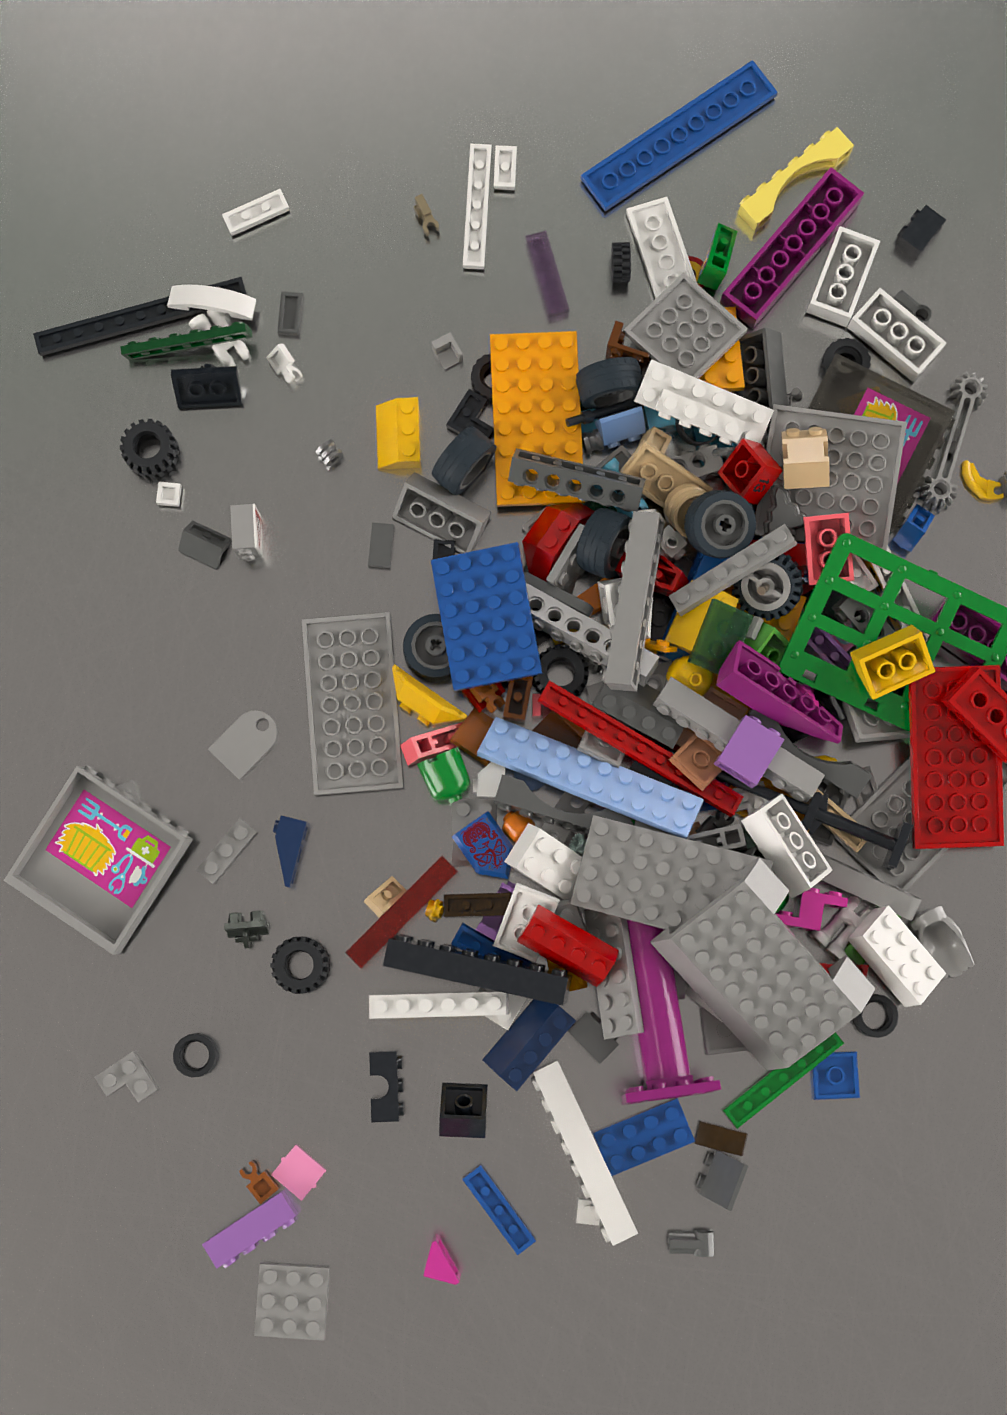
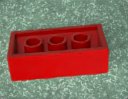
M539 904L516 941L595 987L604 981L614 965L619 952L618 949Z

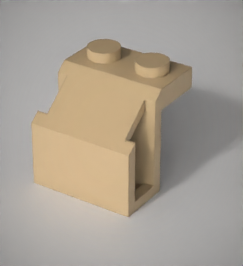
M811 427L809 430L790 428L781 432L784 489L830 487L828 436L826 429L821 427Z

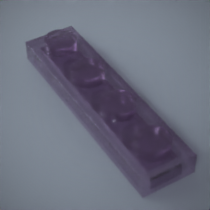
M542 231L525 236L548 317L569 313L570 309L547 232Z

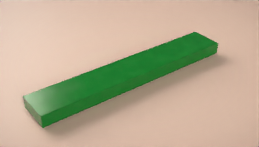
M835 1032L790 1067L774 1069L725 1107L723 1112L738 1129L841 1047L844 1042Z

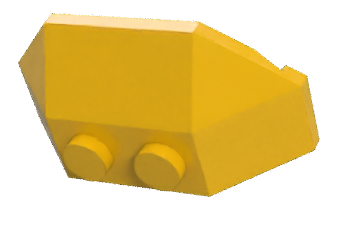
M393 665L392 671L396 695L401 709L409 714L411 711L417 714V720L426 726L431 724L436 727L464 722L467 714L397 665Z

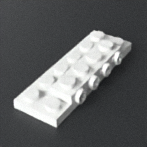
M652 359L634 400L636 403L658 411L659 417L670 420L671 417L679 420V425L689 429L691 426L700 429L698 433L708 437L714 434L720 437V442L730 446L732 442L739 444L742 438L761 443L774 412L770 408Z

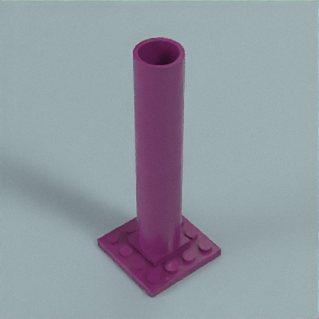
M627 920L644 1033L637 1035L645 1082L643 1083L644 1091L643 1086L625 1090L626 1093L621 1096L622 1105L707 1094L721 1090L720 1080L714 1081L713 1076L699 1078L694 1081L693 1075L690 1074L674 968L650 942L662 933L664 929Z

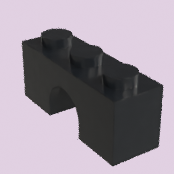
M398 1050L369 1052L370 1076H382L389 1085L385 1096L371 1098V1123L399 1122L400 1116H404V1102H400L399 1093L403 1092V1078L399 1079V1069H403L402 1055H398Z

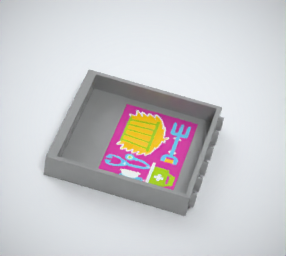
M88 765L85 767L76 766L3 881L112 955L120 954L193 839L188 836L189 832L178 825L175 828L169 824L171 820L160 813L157 816L151 812L152 807L142 801L138 803L133 800L134 795L124 789L120 791L115 788L116 783L106 777L103 779L96 775L98 772Z

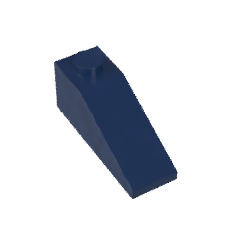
M281 815L280 820L276 819L273 833H276L275 840L285 887L292 889L309 823Z

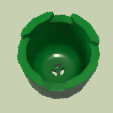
M458 747L417 764L434 799L437 801L449 800L450 804L463 799L461 794L469 789L470 777Z

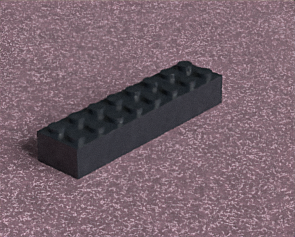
M404 934L388 939L383 962L385 967L562 1006L567 1003L573 975L567 974L568 971L565 969L554 968L550 971L545 969L546 965L532 963L527 966L523 965V960L515 958L504 961L500 960V955L492 953L481 956L478 955V950L468 948L458 951L456 950L457 946L444 943V945L435 946V941L428 939L412 941L413 936Z

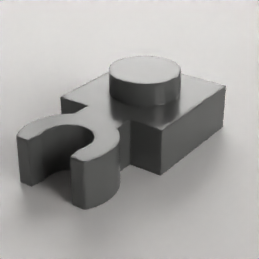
M718 810L716 818L709 816L695 832L701 833L723 828L725 825L732 824L735 818L729 816L725 820V813Z

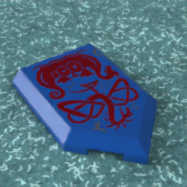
M487 811L454 834L452 838L477 874L509 879L511 866L504 861L513 849V845L489 811Z

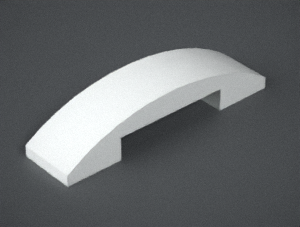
M175 285L171 288L167 306L168 308L187 311L192 307L229 313L233 318L252 320L256 299L218 287Z

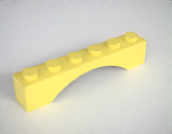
M838 127L833 131H826L818 143L810 144L804 150L802 156L794 157L784 170L779 169L772 176L771 181L768 183L763 182L756 189V193L752 196L747 195L740 202L738 214L754 232L771 219L776 199L792 180L811 170L836 167L851 154L854 145Z

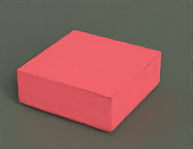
M532 694V719L541 718V703L537 702L540 694Z

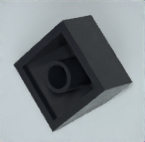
M442 1083L439 1136L485 1138L488 1085Z

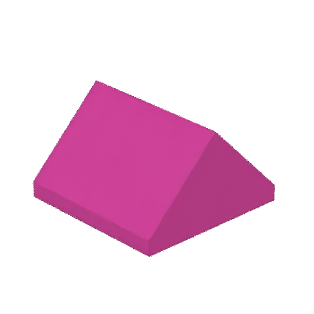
M437 1234L433 1237L423 1276L456 1285L460 1282L461 1274Z

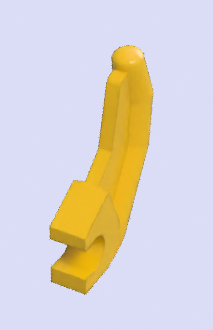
M969 460L962 462L961 474L965 484L980 500L993 502L1004 498V494L997 495L994 493V489L1001 486L1000 482L986 480L981 477L974 464L969 463Z

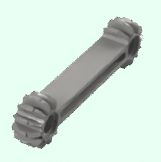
M967 372L962 377L957 376L955 383H952L950 389L953 390L950 397L957 398L954 414L934 479L927 476L924 479L925 483L920 485V489L923 490L920 493V497H926L924 505H927L929 502L932 503L931 509H935L938 505L940 510H943L945 505H952V499L957 497V493L954 491L958 488V485H951L950 480L973 404L981 406L983 399L988 395L985 392L988 385L982 384L984 377L977 379L976 372L971 377ZM965 387L972 389L973 394H968L965 391ZM964 404L966 406L960 428H957L958 419ZM948 453H950L951 458L947 467L945 477L943 478L942 472L945 466ZM934 487L941 488L943 495L936 494Z

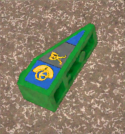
M717 224L702 263L697 283L717 291L727 274L738 231L723 224Z

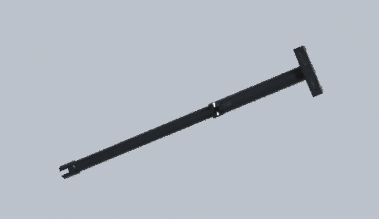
M655 742V744L672 754L677 752L666 745ZM724 770L715 778L769 801L782 794L759 784L750 788ZM820 792L814 793L809 804L784 795L794 811L805 815L802 824L810 835H813L821 823L887 849L888 852L882 867L888 870L897 868L913 825L906 822L899 824L894 836L891 837L827 811L828 795L825 793L823 795Z

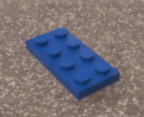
M678 1098L593 1132L611 1176L695 1142Z

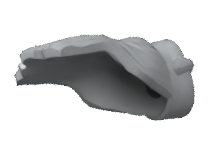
M942 906L930 910L925 909L911 922L913 930H918L919 942L946 973L941 980L948 977H957L963 971H967L968 967L972 968L974 966L960 928L951 918L947 917Z

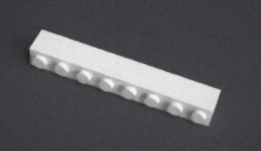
M558 1061L533 1072L535 1077L531 1081L536 1092L541 1090L544 1096L541 1102L546 1113L551 1111L554 1120L551 1121L555 1133H561L564 1139L561 1142V1146L566 1156L569 1154L572 1156L574 1163L570 1165L575 1176H581L584 1185L580 1187L585 1198H591L594 1204L591 1207V1211L596 1221L601 1219L604 1228L601 1229L606 1243L611 1241L614 1246L637 1235L638 1232Z

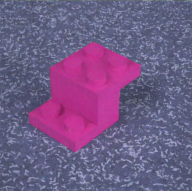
M811 888L795 897L793 912L780 910L776 915L788 928L811 932L820 931L824 906L836 909L846 908L848 898L842 897L840 892L829 891L821 894L819 893L820 889Z

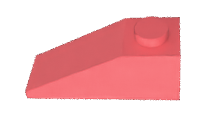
M463 722L411 737L402 743L400 747L407 765L436 757V755L457 748L456 745L450 742V739Z

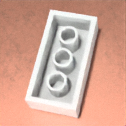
M839 226L806 313L847 327L880 241Z
M881 288L856 313L847 327L912 382L920 376L947 343Z
M783 793L763 804L741 820L746 831L750 834L765 859L773 861L772 871L789 889L788 894L791 899L811 889L833 871Z
M528 823L504 862L561 900H567L572 898L582 857L542 829ZM579 907L580 911L583 912L585 908Z
M889 905L873 909L847 939L904 1007L921 1005L946 975L944 970Z

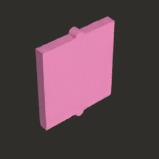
M295 1145L286 1157L281 1158L282 1162L271 1175L302 1201L312 1188H316V1183L326 1170L300 1147Z

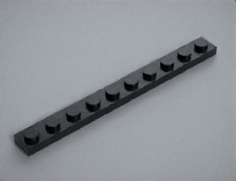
M242 276L208 285L247 295ZM168 296L36 332L33 335L38 354L43 356L207 310L192 307L189 308V311L168 308Z

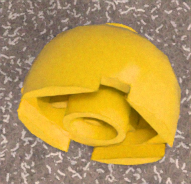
M691 655L675 659L666 673V680L673 677L701 696L708 692L712 684V672L709 665L701 658Z

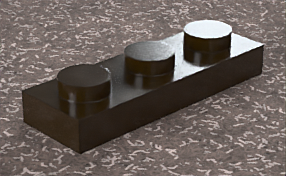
M512 893L443 894L444 917L504 916Z

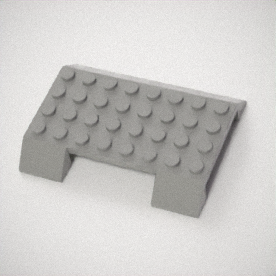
M759 856L741 870L743 878L677 930L672 932L667 928L650 942L766 1070L790 1067L862 1013L875 991V987L847 955L828 968L829 975L787 928L775 912L785 899L789 889Z

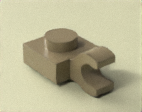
M423 194L416 196L413 209L418 218L422 217L424 221V234L426 236L429 235V230L427 229L429 226H434L436 231H439V223L434 219Z

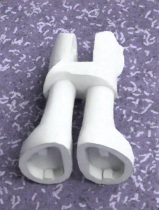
M207 310L208 317L216 326H229L225 319V312ZM199 314L189 322L192 330L199 329L205 331L210 330V327H212L205 314ZM241 340L215 344L212 347L227 367L236 366L232 356L227 352L233 347L243 361L249 358V350Z
M850 896L847 907L842 908L825 928L820 931H812L809 934L811 939L820 948L824 949L843 924L848 925L825 950L836 961H839L846 955L844 948L849 942L847 939L873 910L872 907L867 906L859 916L853 912L862 901L860 897Z

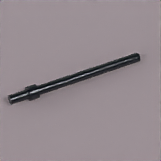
M631 399L594 411H582L580 415L566 418L565 423L567 427L581 423L585 425L592 423L594 419L642 405L634 402L635 399Z

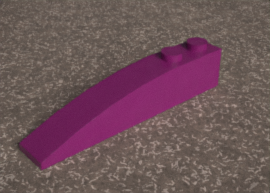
M742 641L736 642L719 670L716 686L774 721L820 739L837 744L841 742L843 725L823 706L818 708L812 699L813 697L807 692L803 694L795 687L796 682L791 677L786 679L779 672L781 668Z

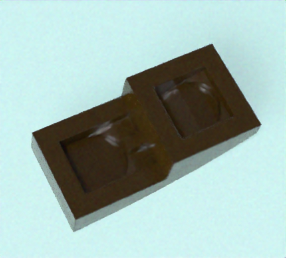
M700 1121L695 1144L743 1156L748 1134Z

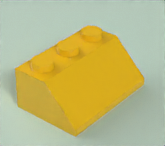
M418 397L395 398L376 405L378 470L421 468Z
M721 591L683 616H680L677 612L665 640L695 657L712 661L739 599Z
M913 625L850 652L855 669L873 700L935 672L923 634Z

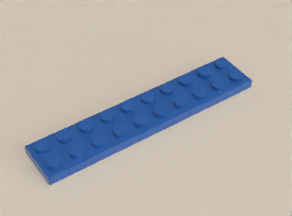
M752 60L581 175L580 179L604 211H607L775 98L778 92Z

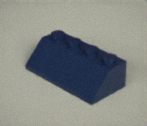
M533 999L482 1061L515 1091H518L576 1020L558 1004Z

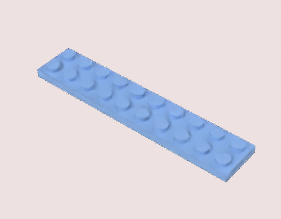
M495 717L477 751V756L685 839H687L704 800L622 766L617 768L607 762H601L578 751L574 747L499 717Z

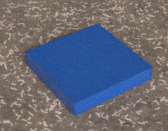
M857 1051L833 1052L811 1070L814 1100L860 1098Z

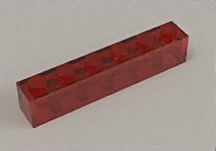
M441 856L345 953L361 969H364L387 946L388 939L395 938L459 872Z

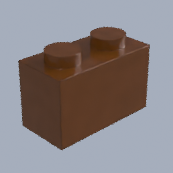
M532 676L509 681L503 712L504 720L525 724L533 682Z

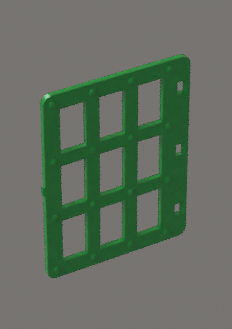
M843 533L838 536L779 662V667L781 668V673L910 732L909 684L905 686L901 696L890 692L873 700L860 679L852 659L845 671L804 652L814 628L817 627L857 646L856 649H859L877 640L887 616H890L909 626L913 625L918 630L929 635L926 646L932 663L942 642H945L984 660L982 666L1000 665L1001 667L1007 655V607L949 581L931 569L928 571L854 535ZM849 553L892 572L881 596L839 577ZM905 579L947 598L936 622L894 603ZM832 590L874 609L864 633H860L821 614ZM960 605L1001 623L990 648L949 629ZM805 670L817 674L814 682L802 676ZM868 698L879 703L876 710L864 705Z

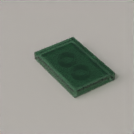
M712 599L687 662L718 675L721 666L736 642L740 640L744 643L754 616L722 601Z

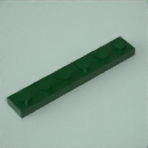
M233 322L231 326H212L210 330L205 331L195 329L189 331L188 334L174 333L162 339L152 337L146 342L131 341L127 343L128 345L120 346L121 355L128 360L248 339L252 338V330L246 323Z

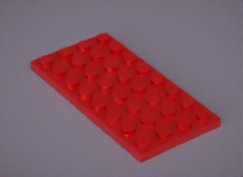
M1000 665L934 667V673L909 684L913 849L1004 846L1002 760L940 701L971 667H980L1001 688ZM975 695L974 697V703L976 705L979 700L977 695ZM994 711L990 713L991 720L995 717Z

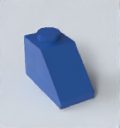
M916 504L897 531L893 541L900 548L911 552L927 531L935 515Z

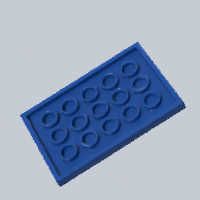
M515 542L431 560L453 690L459 691L543 674L519 543Z

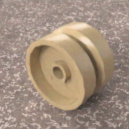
M683 484L674 488L664 502L666 520L684 537H686L684 519L688 507L697 497L706 493L702 487L696 484Z

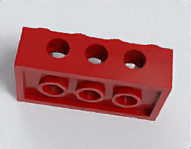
M971 667L940 701L1004 763H1007V693L980 667ZM975 695H977L979 699L976 705L974 703ZM992 711H994L995 714L993 720L990 719V713Z

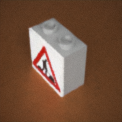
M230 505L233 551L242 561H254L255 558L263 557L261 514L256 505Z

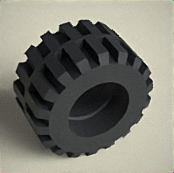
M141 419L138 420L139 424L137 425L133 422L130 424L132 427L130 430L125 429L124 433L126 436H121L120 439L123 444L120 445L122 458L135 474H140L143 478H147L149 475L151 479H154L157 474L160 477L164 476V471L170 472L172 470L171 464L176 465L177 460L175 457H179V451L177 450L179 447L175 437L166 425L163 426L162 422L158 420L155 423L153 419H148L147 422ZM154 439L161 442L160 450L155 456L151 458L139 457V448L145 441Z
M559 644L555 645L554 648H551V646L546 648L545 652L542 651L539 654L543 674L533 676L536 690H539L541 695L549 682L547 674L549 667L555 663L562 662L568 664L573 669L574 678L571 683L560 687L579 697V694L584 691L589 677L588 663L585 662L583 654L580 655L571 649L569 645L560 647Z
M296 936L286 939L281 945L277 946L276 952L271 957L273 958L272 963H270V968L273 971L271 974L276 979V983L283 990L294 994L310 993L319 988L327 979V973L330 970V960L326 949L319 942L308 937ZM299 951L308 953L313 959V970L308 977L303 979L293 977L288 971L289 958L292 954Z

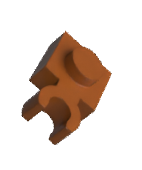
M495 684L469 688L479 703L485 700L487 703L486 707L490 713H494L497 709L493 703H496L500 708L505 704L504 699L495 694L499 690Z
M250 1161L249 1165L252 1167V1172L248 1174L242 1168L239 1173L243 1178L251 1181L246 1187L261 1205L279 1187L266 1171L259 1174L257 1164L254 1161Z

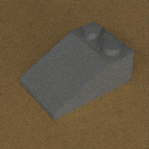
M714 1149L713 1153L709 1152L704 1164L707 1166L704 1175L700 1174L696 1187L699 1188L698 1193L701 1196L732 1211L749 1166L736 1157Z

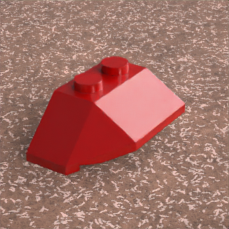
M581 503L547 506L522 540L529 573L546 581L579 523L585 525L595 511Z

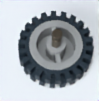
M781 554L734 583L732 594L739 599L740 609L742 611L746 610L749 615L765 618L766 621H771L773 618L776 620L788 614L799 602L800 596L803 593L802 585L804 584V579L801 577L802 571L797 567L798 563L796 561L793 562L790 555Z

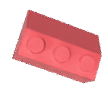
M849 513L803 517L809 585L817 583L838 536L843 533L850 534ZM849 553L839 574V577L846 581H854L852 553Z

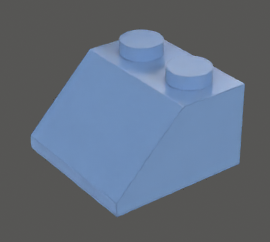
M642 406L594 421L596 428L600 432L603 446L607 445L608 449L621 445L620 441L627 438L629 442L641 439L640 434L646 433Z

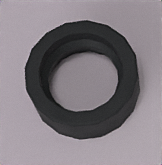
M872 994L866 1006L873 1002L883 1004L889 1013L887 1024L881 1029L869 1028L863 1021V1011L853 1020L861 1033L866 1036L880 1038L894 1031L898 1024L899 1014L896 1005L891 999L885 995Z
M201 1033L188 1034L181 1038L173 1051V1062L177 1070L191 1078L201 1077L211 1072L218 1060V1048L215 1042L209 1036ZM191 1042L203 1043L209 1051L207 1063L199 1069L189 1068L182 1058L184 1048Z

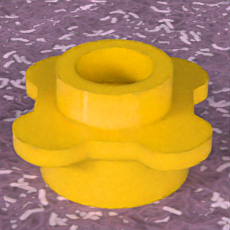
M439 899L430 900L425 911V916L429 920L437 922L444 913L443 901Z

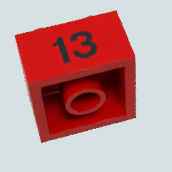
M742 438L717 473L734 493L742 496L749 503L758 505L783 472V469L760 443Z

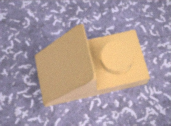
M391 876L364 900V903L380 918L382 915H386L408 891Z

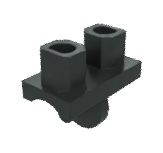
M261 910L250 912V921L246 922L242 921L241 913H230L228 923H224L227 937H235V943L243 942L245 949L250 948L251 941H258V935H268V926Z

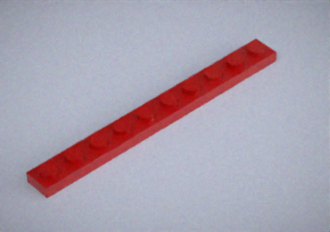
M549 680L537 702L691 794L704 799L703 801L726 815L734 816L744 796L715 779L701 791L669 761L674 754Z

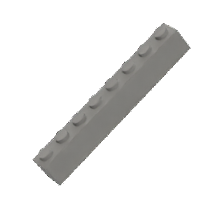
M633 512V518L629 521L628 529L630 535L629 540L625 543L626 559L622 562L621 566L622 582L618 584L619 600L618 604H615L614 616L616 618L610 630L612 638L611 647L609 646L607 649L608 664L607 668L603 671V681L611 690L637 692L665 520L659 512Z
M670 677L653 703V706L661 714L674 718L677 724L685 728L688 727L695 732L697 737L710 741L721 752L741 722L673 677ZM780 747L762 777L772 781L775 787L785 789L791 793L794 799L806 803L813 797L825 775Z

